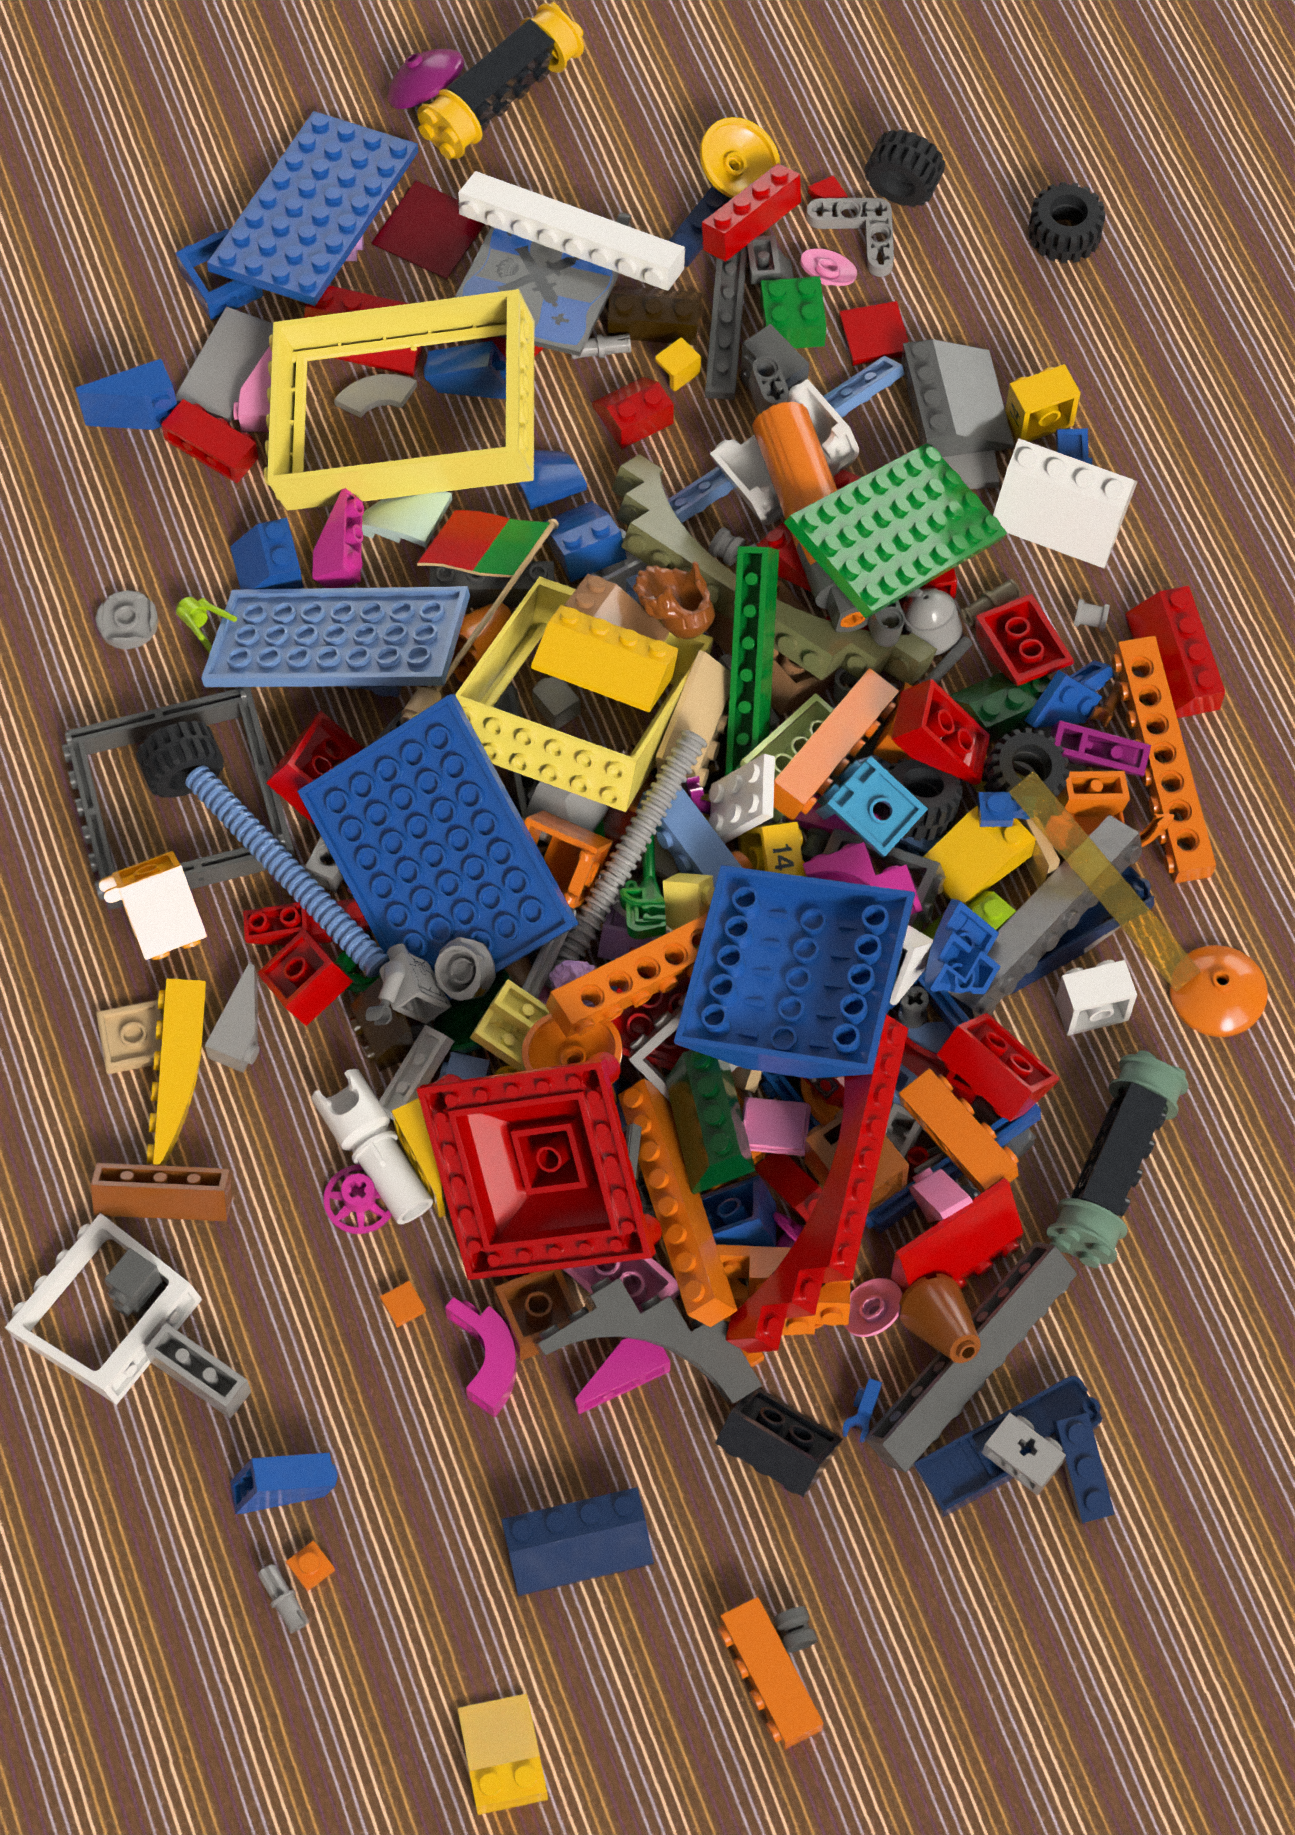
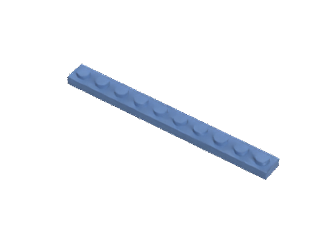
M883 356L823 397L843 418L848 412L867 402L884 388L891 386L905 373L901 364ZM717 466L669 498L668 502L677 518L683 523L695 514L704 511L707 506L719 498L728 495L734 487Z

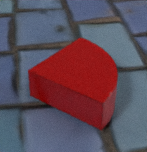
M834 175L808 186V194L813 199L848 198V195Z

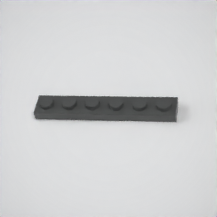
M747 245L726 262L717 258L705 398L735 400Z

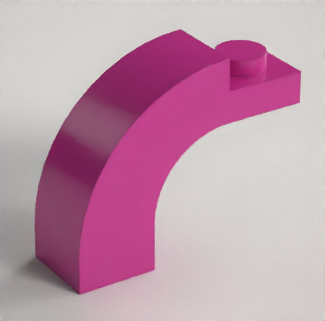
M453 1297L445 1307L447 1318L477 1339L485 1351L483 1366L466 1388L467 1399L495 1418L508 1401L515 1384L517 1364L512 1335L501 1316L490 1306L480 1316L478 1315L480 1311L467 1300H463L461 1303Z

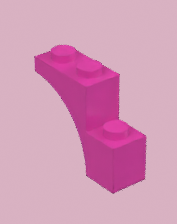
M864 842L847 844L837 852L828 855L819 854L811 858L809 862L803 863L807 877L915 892L911 915L923 911L907 865L891 866L877 875Z

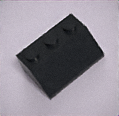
M758 1388L746 1395L731 1410L715 1443L724 1448L725 1452L729 1455L738 1457L753 1466L758 1473L769 1476L781 1483L787 1491L804 1497L817 1482L843 1438L761 1388Z

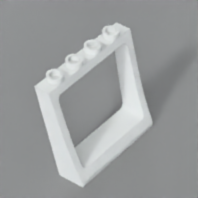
M100 1213L91 1225L85 1224L80 1228L77 1234L78 1240L70 1250L66 1249L59 1253L55 1262L56 1267L48 1276H41L36 1281L34 1293L26 1302H20L14 1307L12 1319L5 1328L12 1337L117 1405L151 1363L145 1352L148 1344L165 1323L178 1330L201 1302L202 1298L187 1280ZM112 1239L125 1250L131 1248L156 1265L161 1279L168 1286L99 1370L93 1371L33 1334L31 1330L106 1240Z

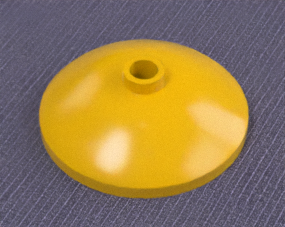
M730 117L717 121L705 132L701 140L699 152L703 171L711 184L729 198L735 197L777 163L781 164L778 150L770 136L761 127L743 118Z

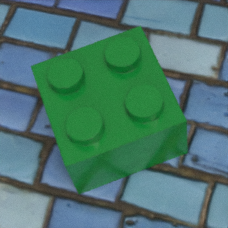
M820 276L762 280L760 306L763 329L771 324L794 348L825 346L826 318Z

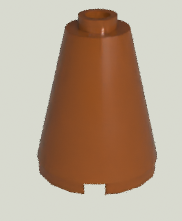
M942 1273L936 1274V1278L929 1280L926 1277L918 1279L907 1288L900 1299V1321L906 1329L952 1361L964 1363L973 1359L980 1350L981 1341L960 1286L952 1277Z

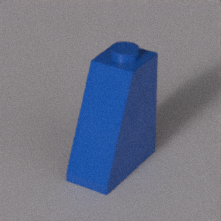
M493 341L428 351L427 362L423 369L424 377L438 393L506 399V357Z
M330 1453L251 1458L230 1481L235 1514H244L325 1497L336 1486L338 1477L335 1464H332Z

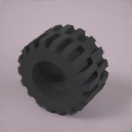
M891 130L888 133H883L878 139L864 168L865 178L870 182L869 185L872 189L876 190L880 196L887 198L890 202H895L902 206H922L931 199L944 173L945 161L942 159L943 155L941 152L936 150L937 147L929 143L926 138L920 137L913 132H906L905 130H899L898 132Z
M1060 182L1057 187L1052 184L1048 186L1047 191L1043 189L1039 192L1038 198L1035 197L1029 222V239H1032L1031 245L1034 249L1039 248L1038 253L1041 256L1048 255V260L1055 262V259L1061 260V263L1067 264L1068 260L1076 263L1080 261V257L1086 259L1090 256L1091 252L1096 251L1098 243L1101 241L1105 221L1104 204L1102 201H1098L1099 196L1096 193H1090V188L1086 186L1083 188L1078 187L1079 183L1073 182L1072 185H1067L1066 182ZM1067 219L1078 225L1064 226L1057 223L1056 220Z
M184 721L166 726L146 738L136 753L137 761L153 795H159L162 798H174L192 793V789H189L185 782L190 772L199 766L206 765L210 772L216 775V778L224 768V759L210 727L206 726L203 722Z
M1024 728L1022 732L1019 729L1012 730L1009 735L1005 734L988 754L984 763V772L982 773V781L987 783L983 788L985 792H1011L1012 801L1024 796H1033L1036 799L1035 812L1039 814L1047 806L1049 807L1067 784L1066 779L1069 777L1070 770L1066 769L1069 764L1068 757H1062L1063 747L1061 745L1057 747L1054 744L1056 739L1052 736L1049 738L1044 737L1045 732L1037 730L1036 733H1032V728ZM1019 761L1032 767L1037 774L1039 783H1028L1019 778L1013 769L1012 762Z
M911 757L910 760L902 758L898 760V763L893 762L889 765V769L886 770L928 808L903 837H912L917 841L925 838L929 841L934 840L935 836L939 838L944 836L946 831L949 832L955 821L963 792L959 778ZM882 802L876 803L877 815L881 816V820H887L890 815L889 807Z

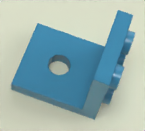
M870 756L861 763L856 760L841 773L838 778L842 783L839 786L835 783L821 795L817 801L821 806L815 812L823 820L836 814L881 857H885L928 808ZM882 802L889 807L890 815L887 820H879L874 816L873 807L876 803Z

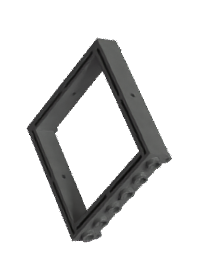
M250 687L229 690L65 731L67 743L62 744L66 763L72 762L74 770L68 771L72 789H79L80 798H75L79 817L85 816L87 825L81 826L86 845L92 843L94 852L88 854L92 872L99 871L100 880L112 875L116 871L87 755L142 742L156 731L184 721H197L210 725L242 717L273 837L295 859L279 794L266 784L273 771ZM245 847L180 863L190 890L268 870ZM95 881L99 900L105 899L104 892L99 887V881ZM122 900L113 903L107 902L109 910L123 907Z

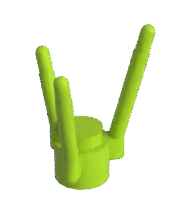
M186 597L177 605L176 615L187 624L210 653L212 645L200 630V627L208 619L206 611L209 610L232 622H236L237 617L210 604L205 598L197 601L194 597Z

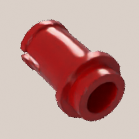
M913 1147L908 1151L907 1163L909 1164L907 1180L910 1183L914 1181L912 1177L917 1175L914 1173V1168L928 1160L929 1154L922 1147Z

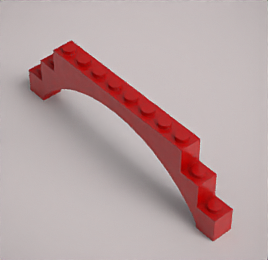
M887 1014L873 1073L844 1076V1108L838 1145L823 1190L806 1225L776 1270L740 1308H737L738 1311L731 1315L725 1341L747 1353L778 1351L786 1318L815 1316L822 1283L853 1280L909 1028Z

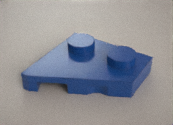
M1058 670L1024 721L1034 728L1053 726L1060 720L1072 724L1085 723L1102 696Z

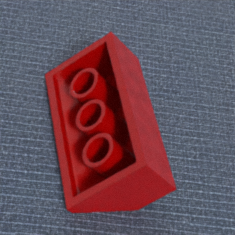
M329 285L316 306L306 303L304 318L409 303ZM424 346L417 347L416 351H412L411 348L336 357L335 359L414 376Z
M1190 586L1159 591L1126 612L1125 618L1132 639L1156 637L1177 719L1220 710L1226 691Z

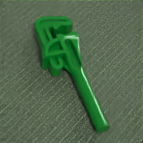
M654 835L650 837L652 839L651 844H646L645 846L647 848L646 852H642L643 881L638 887L637 882L630 880L626 882L625 888L619 890L620 905L626 911L627 934L634 939H645L666 934L665 900L660 894L656 881Z

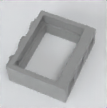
M686 994L678 1000L679 1007L671 1014L668 1011L664 1012L654 1022L653 1025L656 1028L647 1036L644 1033L640 1034L629 1046L632 1049L629 1052L630 1062L669 1102L666 1078L645 1057L678 1028ZM730 1064L731 1072L738 1066Z

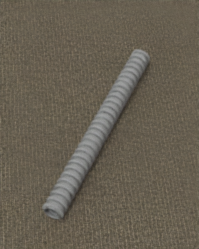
M690 730L681 731L682 738L676 740L677 747H672L670 750L672 755L666 757L667 764L662 765L660 768L662 770L661 774L658 773L655 776L657 779L656 783H651L652 790L647 791L645 794L647 796L646 800L640 802L642 807L641 809H636L635 813L637 816L632 817L630 820L631 826L625 828L627 833L626 835H621L620 839L622 842L616 844V852H611V861H606L605 863L607 868L600 871L601 878L595 880L597 885L595 888L591 887L590 892L592 894L590 897H585V906H580L581 913L575 917L579 925L568 932L550 972L564 960L579 961L580 958H585L586 954L584 951L591 948L589 943L591 940L596 939L594 934L596 931L600 932L601 927L599 925L601 922H606L605 915L611 913L610 906L616 904L615 898L616 896L619 897V890L621 887L625 888V880L630 879L632 876L630 874L631 870H636V861H641L642 857L640 854L646 852V844H651L652 842L651 835H656L657 833L655 828L662 825L660 820L662 817L666 818V809H671L672 807L670 802L677 799L676 792H680L682 790L681 783H686L687 781L685 776L692 773L691 766L697 764L696 757H701V749L707 747L706 740ZM548 975V978L544 986L553 990L551 987V980L549 979Z

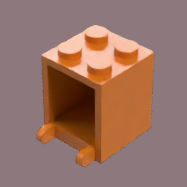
M544 810L528 816L526 820L523 819L536 845L542 831L552 835L544 860L568 905L574 909L586 902L584 900L585 897H590L592 894L590 892L591 887L595 888L596 886L595 880L599 879L600 871L603 869L613 841Z

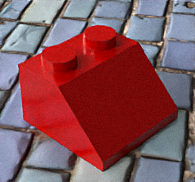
M642 377L592 402V407L621 449L674 424V403L658 381Z
M304 928L257 972L282 1005L306 1027L353 983V980Z

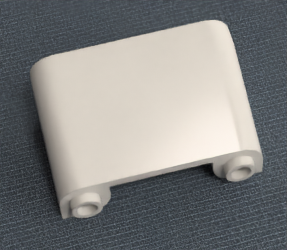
M808 379L801 384L793 386L789 390L787 402L802 403L808 409L831 474L834 476L842 469L844 470L859 454V447L851 428ZM755 435L741 445L733 439L720 442L710 455L761 523L769 525L784 516Z

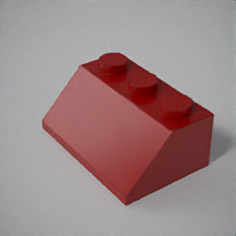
M988 1013L958 1025L936 1054L944 1061V1065L949 1071L963 1078L968 1083L972 1092L985 1098L1000 1117L1008 1119L1010 1122L1024 1115L1060 1080L1053 1071Z

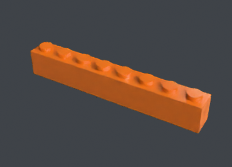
M643 1078L618 1094L627 1125L634 1123L642 1127L638 1161L656 1218L662 1227V1237L687 1315L712 1327L738 1310L700 1194H693L691 1192L670 1102L651 1082Z

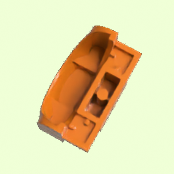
M716 1245L737 1308H740L764 1284L791 1249L790 1247ZM737 1278H749L748 1287ZM851 1280L826 1283L821 1287L815 1316L786 1318L782 1335H815V1329L824 1324L831 1326L849 1325ZM731 1315L723 1320L730 1321Z

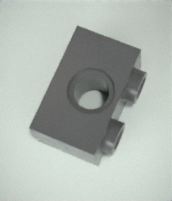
M131 1248L127 1250L104 1279L109 1290L107 1294L114 1301L113 1307L126 1317L132 1314L138 1319L143 1317L165 1289L157 1266Z

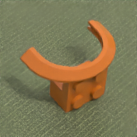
M1125 771L1069 772L1065 788L1055 799L1058 816H1050L1044 827L1053 848L1071 855L1109 815L1125 824L1123 810L1130 800ZM1155 814L1150 824L1140 832L1141 846H1146L1161 835L1174 819V814Z

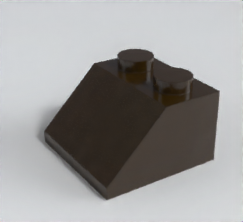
M381 977L372 983L350 1005L353 1017L348 1018L355 1036L361 1034L366 1043L362 1045V1049L369 1064L375 1062L379 1072L404 1061L413 1046L411 1029L404 1015L393 1010L391 1004L389 1007L392 1011V1020L388 1024L375 1026V1021L366 1020V1010L368 1007L379 1006L381 1000L378 996L383 986Z

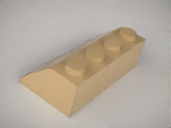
M699 650L655 757L657 773L661 774V766L667 764L666 757L672 755L670 750L672 747L676 748V740L682 738L681 731L690 730L706 740L707 747L701 749V757H696L697 764L691 766L692 773L687 774L685 777L699 776L700 787L703 788L709 776L708 764L710 760L715 761L719 752V737L721 733L726 734L728 730L731 671L705 651ZM681 783L682 788L688 794L686 783Z

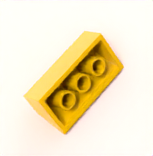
M560 605L547 624L531 668L650 712L673 678L679 648L638 634L634 630L611 624L604 619L584 614L574 608Z

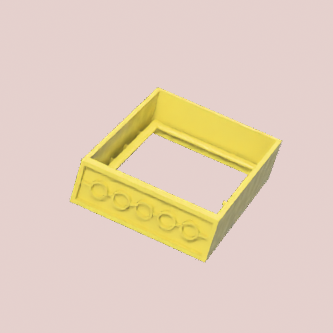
M519 289L273 322V334L269 336L272 361L268 362L271 387L267 388L270 413L266 415L269 440L265 442L268 467L264 468V478L266 484L270 485L273 489L276 499L280 500L286 510L289 511L335 505L341 490L344 488L361 501H371L534 481L535 321ZM507 335L506 447L304 472L307 361L411 348L412 351H416L417 347Z

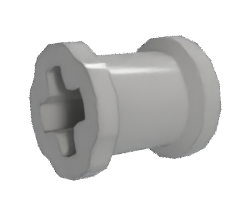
M1079 599L1074 626L1078 627L1082 624L1097 627L1099 631L1104 632L1110 605L1105 604L1102 607L1085 603L1084 599Z

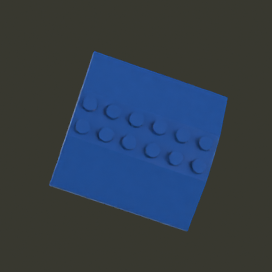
M721 865L675 1035V1044L745 1069L813 1079L872 1074L914 903L915 892Z

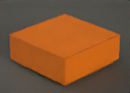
M410 1280L380 1296V1300L396 1328L426 1312V1308Z

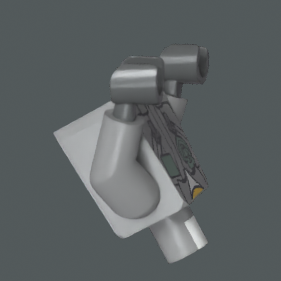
M396 944L388 949L387 954L390 961L384 964L379 971L383 980V986L378 996L381 1000L379 1006L368 1007L366 1010V1020L375 1021V1026L388 1024L392 1020V1011L389 1007L391 1004L393 1010L422 1022V1024L412 1025L410 1028L413 1042H415L425 1025L434 1029L431 1021H435V1018L450 1008L451 1004L444 991L438 988L436 976L427 961L408 953L404 944Z

